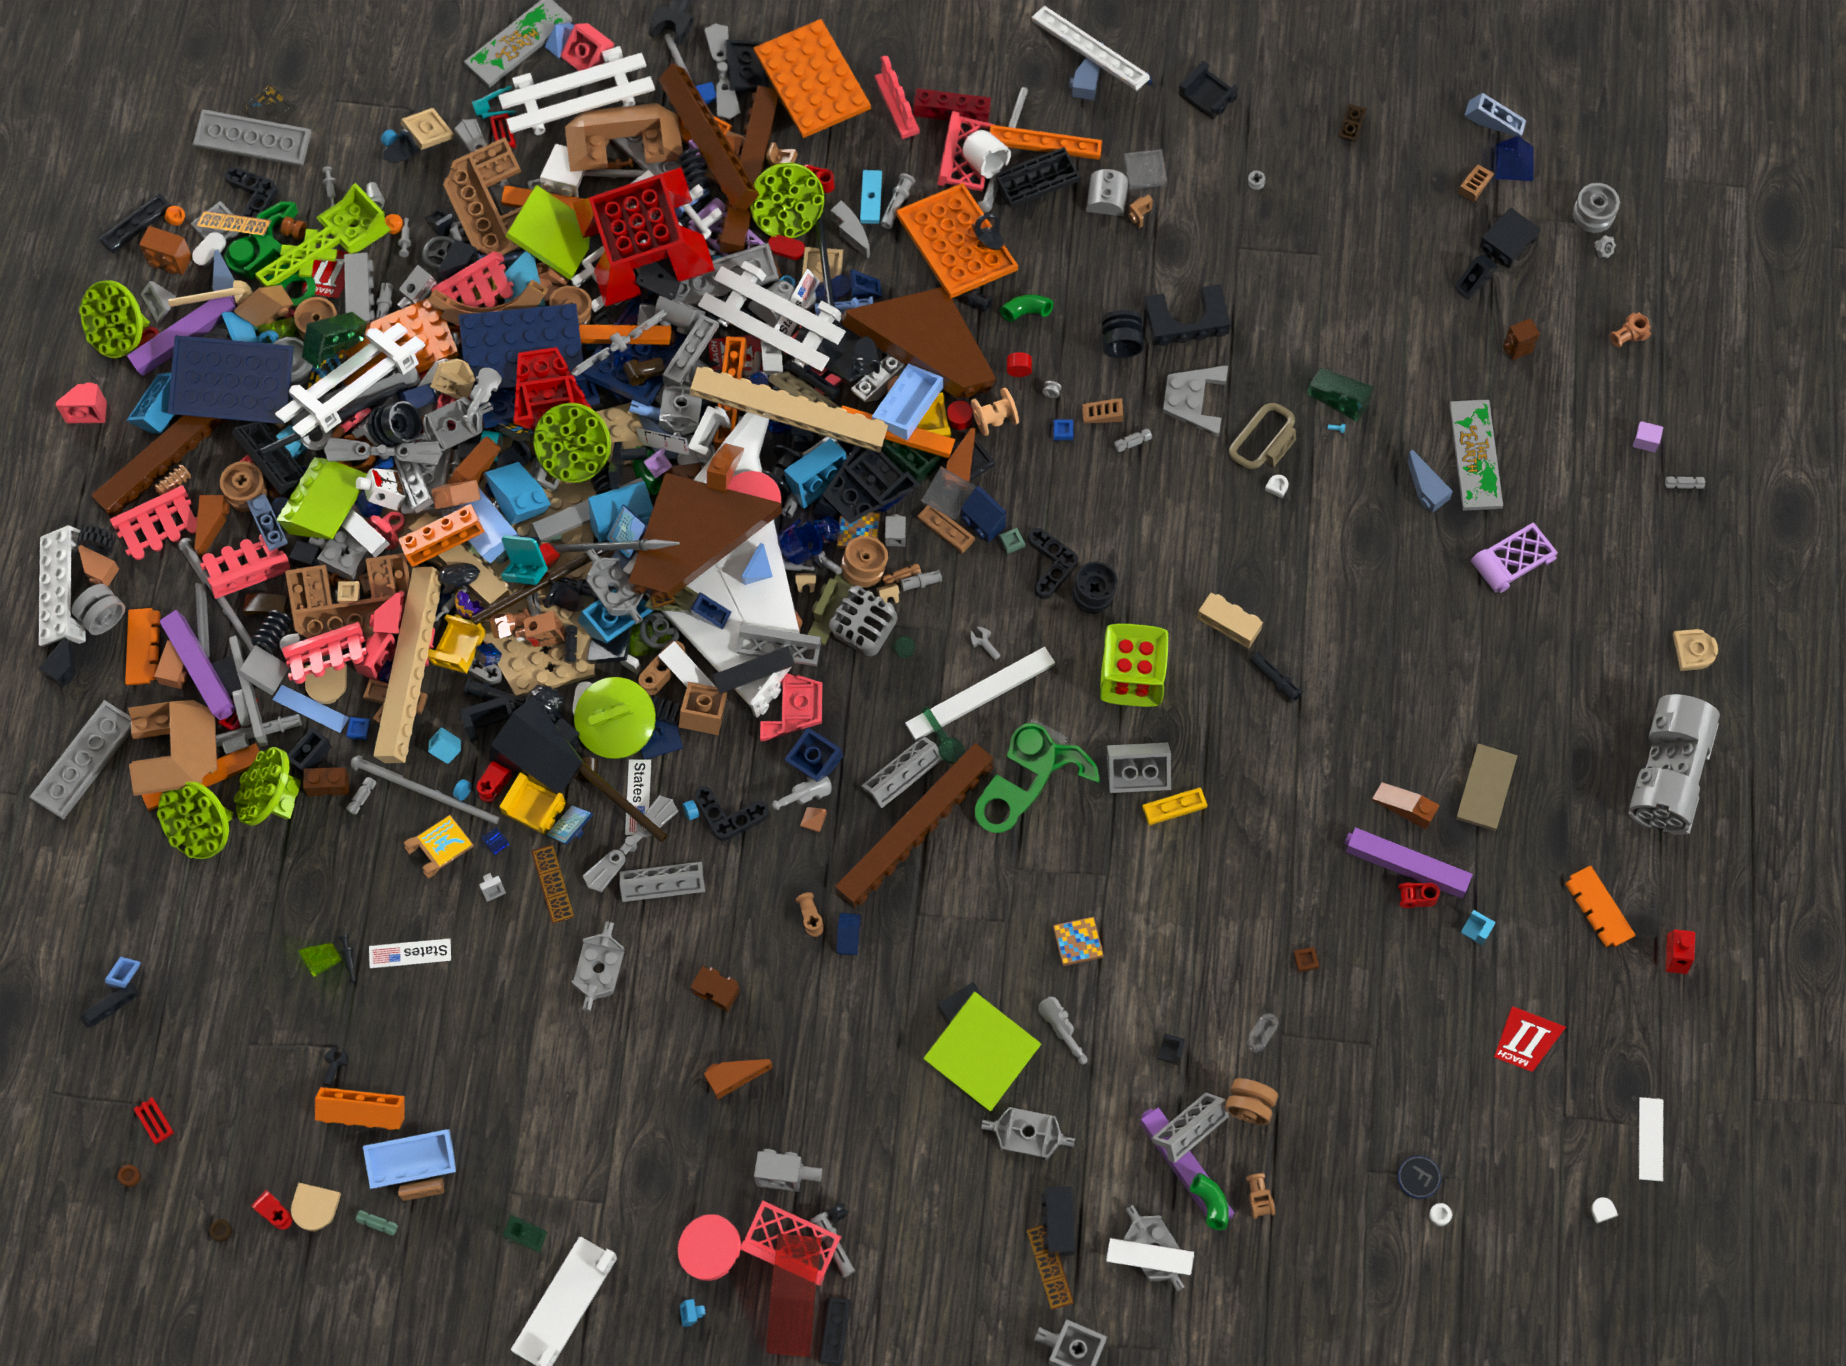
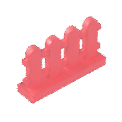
M888 56L881 57L882 73L875 75V80L902 139L919 134V127L912 114L910 103L906 101L904 90L898 83L897 75L891 69L890 59Z
M493 251L431 288L433 292L436 289L457 301V297L461 296L464 304L468 306L480 307L485 304L487 307L497 306L496 296L501 295L506 299H510L513 296L512 287L514 284L512 281H508L503 271L506 269L505 265H500L501 262L505 261L503 255ZM491 277L498 288L494 291L488 282V279ZM474 287H477L482 297L478 301L472 291Z
M183 485L110 519L116 532L120 530L117 533L118 537H123L129 548L125 550L128 556L132 555L134 559L141 560L145 556L143 549L149 546L153 551L158 552L163 548L161 540L169 537L171 542L177 543L181 540L180 531L185 529L190 534H196L197 517H194L189 507L192 505L190 499L186 500L189 496ZM177 511L184 522L176 526L171 514ZM158 520L161 521L166 531L159 535L153 525ZM141 528L147 539L142 543L139 542L135 531Z
M260 534V542L253 544L249 539L242 540L240 543L241 549L234 551L230 546L223 547L221 550L222 556L215 558L211 553L204 554L202 557L203 563H200L202 570H207L210 576L207 578V581L211 586L214 598L217 599L284 574L286 570H291L286 554L283 550L278 551V549L269 551ZM263 548L266 557L259 558L256 550ZM244 555L248 563L241 566L237 557ZM225 562L229 570L222 573L218 564Z
M356 622L283 647L282 652L286 659V665L288 668L291 667L292 673L288 674L290 681L294 680L296 684H301L306 680V675L313 673L315 677H321L325 674L326 668L333 667L334 670L338 671L345 667V662L352 660L354 664L363 662L364 655L368 653L366 648H362V643L366 641V636L360 623ZM349 648L350 653L343 655L342 650ZM330 654V660L324 662L323 656ZM310 661L311 666L304 668V663Z

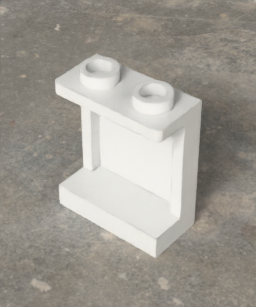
M555 144L540 176L541 188L547 192L578 197V187L586 170L570 172L568 149L566 146Z
M717 406L715 408L707 407L688 446L694 460L706 465L713 456L709 447L719 426L722 425L731 429L732 424L724 409Z

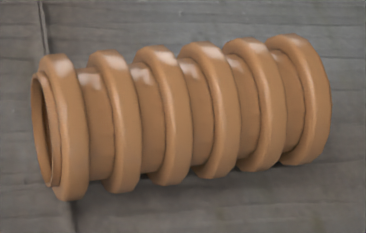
M179 464L178 469L174 468L173 473H168V477L165 476L163 481L160 480L158 485H154L155 490L160 496L176 489L178 486H182V482L186 483V479L191 478V474L183 465Z

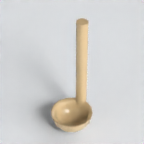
M234 280L233 288L169 299L168 303L170 307L234 296L239 306L253 293L246 282Z

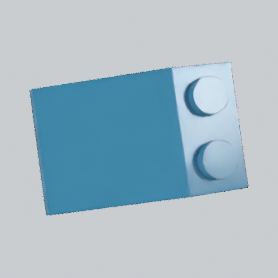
M519 462L487 471L483 474L510 525L543 515L551 505L542 486Z

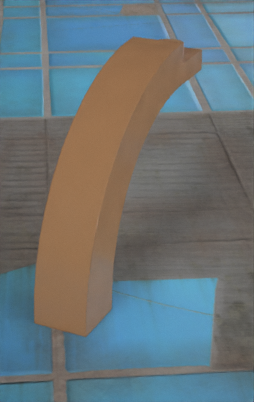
M531 279L525 290L513 300L499 306L486 308L472 307L459 303L434 289L428 302L434 308L444 311L441 318L460 326L459 315L537 307L548 289Z

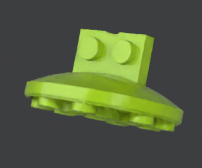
M797 163L776 164L766 169L754 183V187L760 195L750 205L751 215L758 227L772 237L782 235L796 238L808 232L816 224V220L820 218L824 207V191L819 179L808 168Z
M112 280L100 281L91 285L85 292L79 307L87 342L102 355L110 358L124 357L133 352L141 340L142 330L149 327L150 321L141 313L132 293L122 284Z
M564 403L551 408L540 418L534 432V450L538 461L550 475L565 482H582L597 475L606 465L611 452V437L604 420L594 410L578 403Z
M610 677L595 682L584 691L576 705L574 722L575 728L580 734L581 742L590 751L605 758L620 759L637 753L647 744L655 728L656 712L652 699L640 685L629 679Z
M272 747L265 751H260L247 773L244 772L241 775V786L234 797V802L236 803L238 819L248 826H255L265 820L270 813L284 819L291 818L301 780L288 775L289 758L284 750Z
M185 782L187 786L182 789L163 791L159 799L157 816L165 835L169 839L170 845L176 847L189 858L207 859L219 853L227 843L229 835L228 822L232 820L234 813L223 807L213 792L198 782ZM181 844L185 845V851L180 849L178 846Z

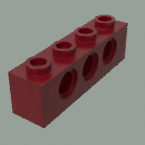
M916 89L914 117L949 121L952 111L960 112L959 116L989 123L991 97Z

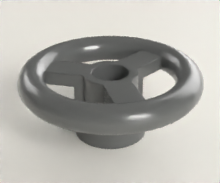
M438 236L429 240L422 252L424 262L430 268L438 270L448 253L449 245H452L455 240L447 236ZM443 242L441 248H438L436 251H429L435 243ZM435 257L437 264L433 263L429 258Z
M662 612L648 615L640 625L642 640L654 649H664L670 642L677 641L680 635L679 629ZM668 621L672 624L673 628H669ZM649 622L652 623L654 632L650 639L646 635V626ZM673 635L668 642L656 643L659 637Z

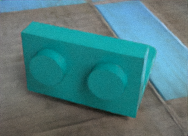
M504 535L501 540L511 562L501 574L503 581L537 585L548 570L537 541L533 538Z

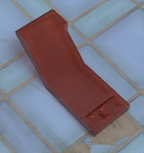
M778 1234L770 1295L767 1353L810 1357L815 1293L822 1241L820 1237Z

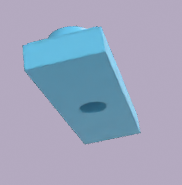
M863 170L860 223L880 224L882 171Z

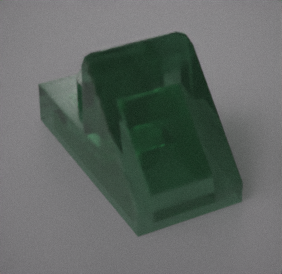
M510 1215L502 1236L510 1243L520 1244L535 1252H540L548 1232Z

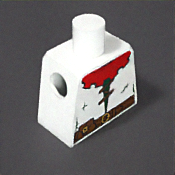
M372 468L365 478L358 477L356 480V488L365 490L367 500L371 503L398 511L406 497L399 471Z

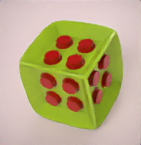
M1108 625L1104 639L1100 699L1119 705L1159 706L1164 695L1163 683L1167 669L1168 631L1163 628L1147 625Z

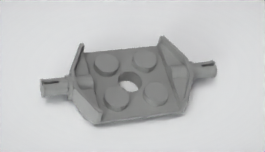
M690 373L681 386L671 382L664 385L659 427L673 434V436L681 437L696 432L699 425L702 398L690 395L692 385L689 382ZM677 402H684V403H686V405L683 406V407H680V406H678L676 403H677Z
M464 396L426 414L423 422L424 433L414 441L421 438L422 440L418 442L438 441L441 451H444L482 432V415L493 410V407L485 409L491 405L490 402L478 407L476 413L472 416V422L465 423L463 416L467 415L472 401ZM448 420L455 422V430H450L447 427Z
M593 548L588 550L586 554L593 563L585 580L608 613L613 616L630 615L635 624L640 623L643 618L637 612L636 607L644 594H637L632 591L628 583L629 578L618 564L620 558L601 559ZM608 586L615 587L617 593L610 592Z
M608 921L605 922L602 934L583 939L584 944L572 985L585 995L582 1007L585 1011H591L593 1000H596V998L607 997L614 993L625 950L611 936L614 926L612 922L610 924ZM600 963L605 966L604 971L601 973L593 971L596 964Z
M1011 1107L996 1122L983 1120L981 1129L996 1132L1001 1151L1003 1149L1044 1157L1045 1160H1048L1059 1145L1074 1147L1075 1138L1065 1137L1061 1134L1056 1116ZM1025 1127H1032L1035 1133L1031 1137H1026L1023 1135L1022 1130Z
M1134 1205L1126 1209L1132 1219V1225L1124 1237V1241L1148 1245L1156 1244L1160 1247L1181 1250L1163 1223L1161 1216L1141 1217L1134 1208ZM1141 1267L1149 1281H1171L1177 1292L1185 1287L1179 1279L1178 1273Z

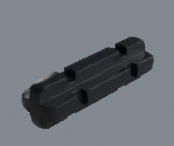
M570 625L566 626L565 631L567 636H565L564 652L566 654H564V662L573 664L576 662L577 637L575 635L578 634V628Z

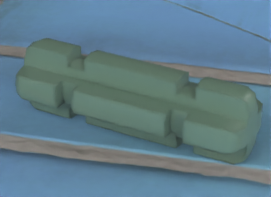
M362 1210L356 1216L358 1223L363 1225L366 1223L367 1226L382 1232L385 1231L389 1235H394L398 1228L396 1223L387 1222L383 1218L372 1214L369 1215Z

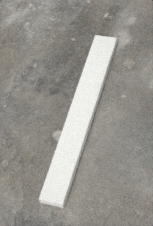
M1046 6L1032 16V21L1136 91L1150 79L1147 73Z
M1043 647L905 722V725L914 740L917 741L923 736H927L1053 667L1055 662L1047 649Z

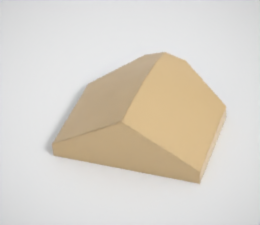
M453 359L440 362L430 387L456 399L464 396L469 398L475 383V376L468 363L463 360Z

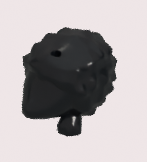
M538 684L526 695V701L533 696L537 697L538 703L548 712L549 718L553 723L563 718V695L551 688V686Z

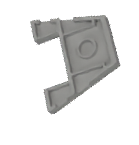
M1228 366L1168 374L1163 413L1180 421H1187L1196 425V428L1205 429L1211 432L1212 435L1219 437L1221 418L1201 415L1205 383L1226 385Z

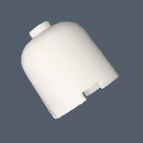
M985 130L976 131L969 135L963 146V155L966 160L987 179L995 177L996 173L1000 172L999 169L1004 164L1007 165L1011 157V151L1007 146Z

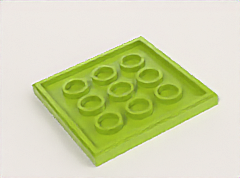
M538 185L532 190L505 235L509 240L569 280L575 274L589 249L590 237L583 238L575 211Z
M973 992L924 1056L923 1060L990 1112L1040 1047L1041 1043L983 997Z

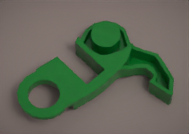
M280 202L259 213L257 218L272 220L265 234H250L251 236L233 241L226 248L224 255L227 266L233 272L253 280L256 277L255 273L280 258L282 244L274 239L273 227L281 224L286 216L294 218L298 214L296 203ZM283 264L280 266V269L290 268V265ZM299 270L276 285H282L285 290L286 286L292 281H302L307 284V292L302 297L290 298L294 304L291 308H297L304 300L314 297L316 292L314 278L312 276L299 277ZM269 275L266 280L270 281L274 278V275Z
M1025 723L1017 728L1012 735L1007 757L1036 774V777L1026 792L996 774L976 803L975 817L985 830L993 833H1003L1010 830L1017 823L1018 817L1025 813L1038 798L1052 772L1067 764L1074 763L1080 769L1078 776L1099 784L1100 779L1097 766L1079 746L1057 745L1043 726L1036 723ZM1002 799L1008 803L1010 815L1004 823L992 824L986 819L985 807L990 801Z

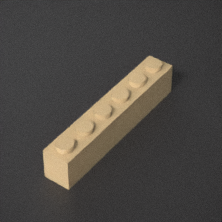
M426 512L409 527L410 532L412 533L439 519L436 516L431 517ZM461 543L435 556L443 566L455 563L475 565L480 570L479 576L473 583L466 586L487 607L510 595L509 585L503 579L498 580L495 577L496 573L489 566L486 568L482 565V560L476 554L472 555L465 543Z

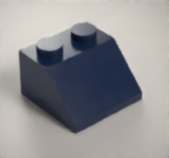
M978 485L961 508V520L966 526H971L980 539H985L989 543L1005 529L1006 511Z
M808 727L784 761L818 783L832 773L842 759L843 753L841 748Z

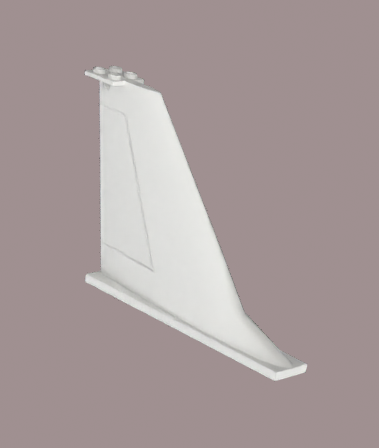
M747 412L714 453L715 455L725 443L744 448V453L733 477L747 471L762 473L759 454L769 423L768 418ZM713 456L696 476L695 481L707 483V469ZM774 519L687 585V587L698 594L699 592L705 594L731 611L723 629L696 619L692 612L662 611L718 672L757 658L755 656L737 654L740 624L800 634ZM759 544H764L773 577L747 585L742 584L741 576ZM638 553L633 556L632 560L623 569L629 579ZM743 640L742 649L750 650L756 646L752 640ZM766 643L761 647L767 653L776 649L772 643ZM789 646L791 653L794 654L796 651L793 647ZM790 668L735 689L751 706L756 718L760 714H765L769 708L770 701L778 697L781 692L780 682Z

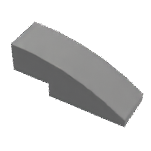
M840 201L831 209V220L839 226L840 237L868 259L870 257V247L865 231L856 215L845 203Z

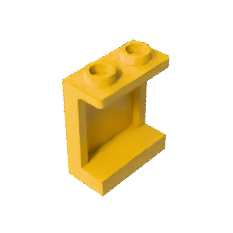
M939 393L916 428L951 438L944 405V395Z
M446 614L445 619L448 622V626L436 650L428 649V659L433 665L467 674L487 631L481 626L482 623L475 625L472 619L467 620L457 614H454V616Z
M519 773L499 808L503 815L545 835L547 830H551L554 826V818L557 813H561L564 809L565 799L563 794L558 793L557 795L529 781L526 775Z

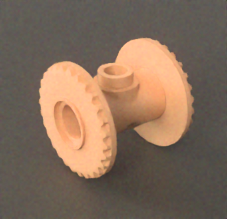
M1001 389L1002 400L994 402L992 406L989 404L981 407L976 399L971 400L973 416L983 436L989 434L987 424L991 423L993 426H1000L1006 417H1009L1014 425L1019 423L1018 412L1008 389Z

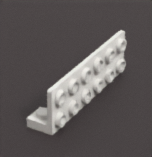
M69 525L40 537L39 646L42 647L64 638L79 644L86 641V628L83 623L71 618V549L79 552L77 540L80 530Z
M579 1237L511 1348L512 1352L536 1366H552L617 1259L615 1253L609 1249L605 1251L588 1240Z

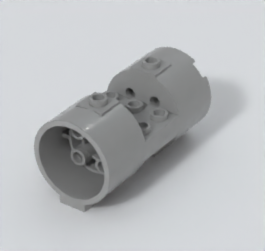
M1678 694L1666 695L1659 699L1648 737L1649 742L1652 744L1646 768L1641 769L1638 774L1629 807V816L1639 824L1649 828L1651 825L1663 828V832H1670L1673 835L1690 834L1699 800V781L1705 760L1710 759L1719 725L1720 713L1713 705L1695 697Z

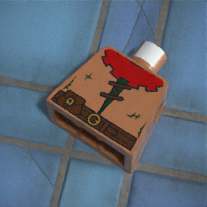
M554 611L524 619V628L515 630L518 642L528 640L533 647L565 643L564 624Z

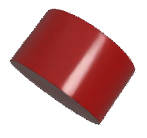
M1021 352L1008 355L1007 373L1013 377L1030 375L1032 373L1031 355Z
M965 401L953 402L947 410L948 424L956 430H964L971 425L973 420L972 407Z
M544 543L539 548L547 568L550 569L558 561L560 554L550 543Z

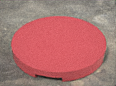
M747 471L737 474L731 479L727 488L781 503V494L777 484L771 477L761 472Z
M711 1214L696 1218L685 1228L679 1240L678 1257L682 1267L688 1274L699 1280L711 1281L723 1277L729 1272L728 1270L732 1267L736 1258L739 1257L741 1249L739 1233L730 1221L721 1216Z

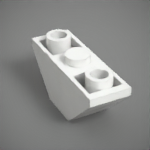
M888 355L881 361L879 374L872 372L869 375H865L851 388V391L864 402L879 400L887 392L888 381L892 377L900 375L906 365Z

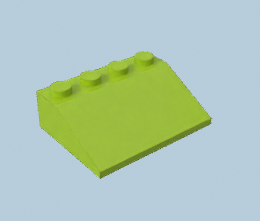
M314 457L285 507L282 509L277 521L290 535L332 540L362 490L356 488L357 478H365L367 473L335 461L328 462L326 458Z

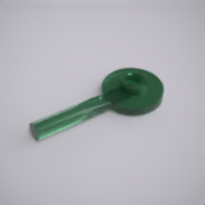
M929 706L922 709V712L941 740L938 746L940 756L947 763L955 764L965 754L964 746L957 739L948 737Z

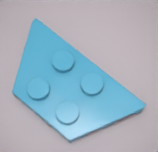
M527 251L505 272L508 281H512L514 284L512 287L513 296L510 299L504 298L505 303L520 295L531 279L540 284L534 256ZM544 298L537 307L546 306Z

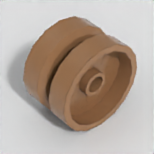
M563 286L551 294L549 306L576 304L579 325L590 324L592 300L586 291L576 286Z
M311 297L297 306L294 313V321L302 340L308 345L325 347L330 344L334 337L339 336L341 322L333 303L328 299Z
M235 462L228 466L221 475L220 488L229 505L237 511L250 512L246 501L263 494L268 497V485L259 467L251 462Z
M859 536L853 538L846 546L840 565L844 579L854 586L864 588L876 585L883 576L888 561V551L883 543L873 537Z
M1235 1079L1230 1090L1234 1096L1227 1098L1224 1107L1225 1111L1245 1122L1268 1125L1273 1114L1270 1108L1276 1105L1278 1093L1274 1089L1253 1080Z

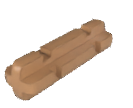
M913 564L910 566L911 568L905 567L892 572V575L890 573L884 575L883 582L886 586L894 582L899 583L900 579L917 576V573L921 572L920 566Z

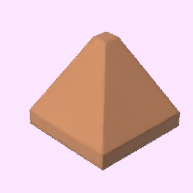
M807 807L800 826L820 832L827 814L826 810Z

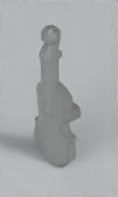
M482 368L475 378L478 385H475L470 393V398L473 401L467 411V415L463 416L465 423L472 422V416L476 413L479 405L487 404L491 397V391H497L502 379L494 369Z
M827 776L818 783L807 777L808 782H802L794 786L792 794L781 798L779 801H773L772 808L779 810L781 806H786L794 801L804 804L812 800L813 797L819 800L831 793V782Z
M1048 997L1040 1002L1038 1010L1041 1016L1052 1025L1058 1038L1064 1039L1072 1054L1078 1057L1079 1063L1085 1064L1087 1057L1071 1036L1074 1032V1027L1069 1022L1068 1013L1063 1011L1064 1008L1061 1007L1055 997Z

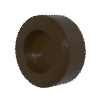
M217 1219L211 1223L209 1234L215 1241L223 1242L231 1236L232 1227L226 1220Z

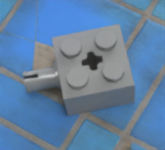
M341 527L332 540L313 537L309 539V544L322 549L321 554L317 558L319 564L326 565L328 572L336 573L342 579L348 578L350 581H359V575H362L367 568L366 558L374 557Z
M764 1149L763 1152L758 1151L754 1179L758 1187L799 1192L802 1179L821 1182L823 1168L805 1167L802 1164L801 1157H798V1154L793 1152H785V1155L776 1154L774 1150Z
M1066 1319L1060 1334L1056 1335L1039 1327L1034 1340L1053 1347V1353L1049 1360V1365L1096 1366L1107 1337ZM1081 1347L1082 1353H1079L1078 1355L1074 1354L1073 1349Z

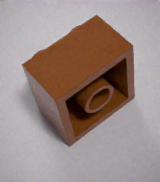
M151 226L148 227L139 244L148 265L153 268L165 269L171 274L183 275L192 259V254L184 237Z

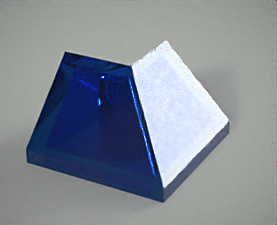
M1515 136L1496 144L1495 179L1533 181L1534 146L1520 136Z

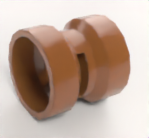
M286 216L281 224L280 231L283 235H292L294 239L301 240L305 235L307 224Z

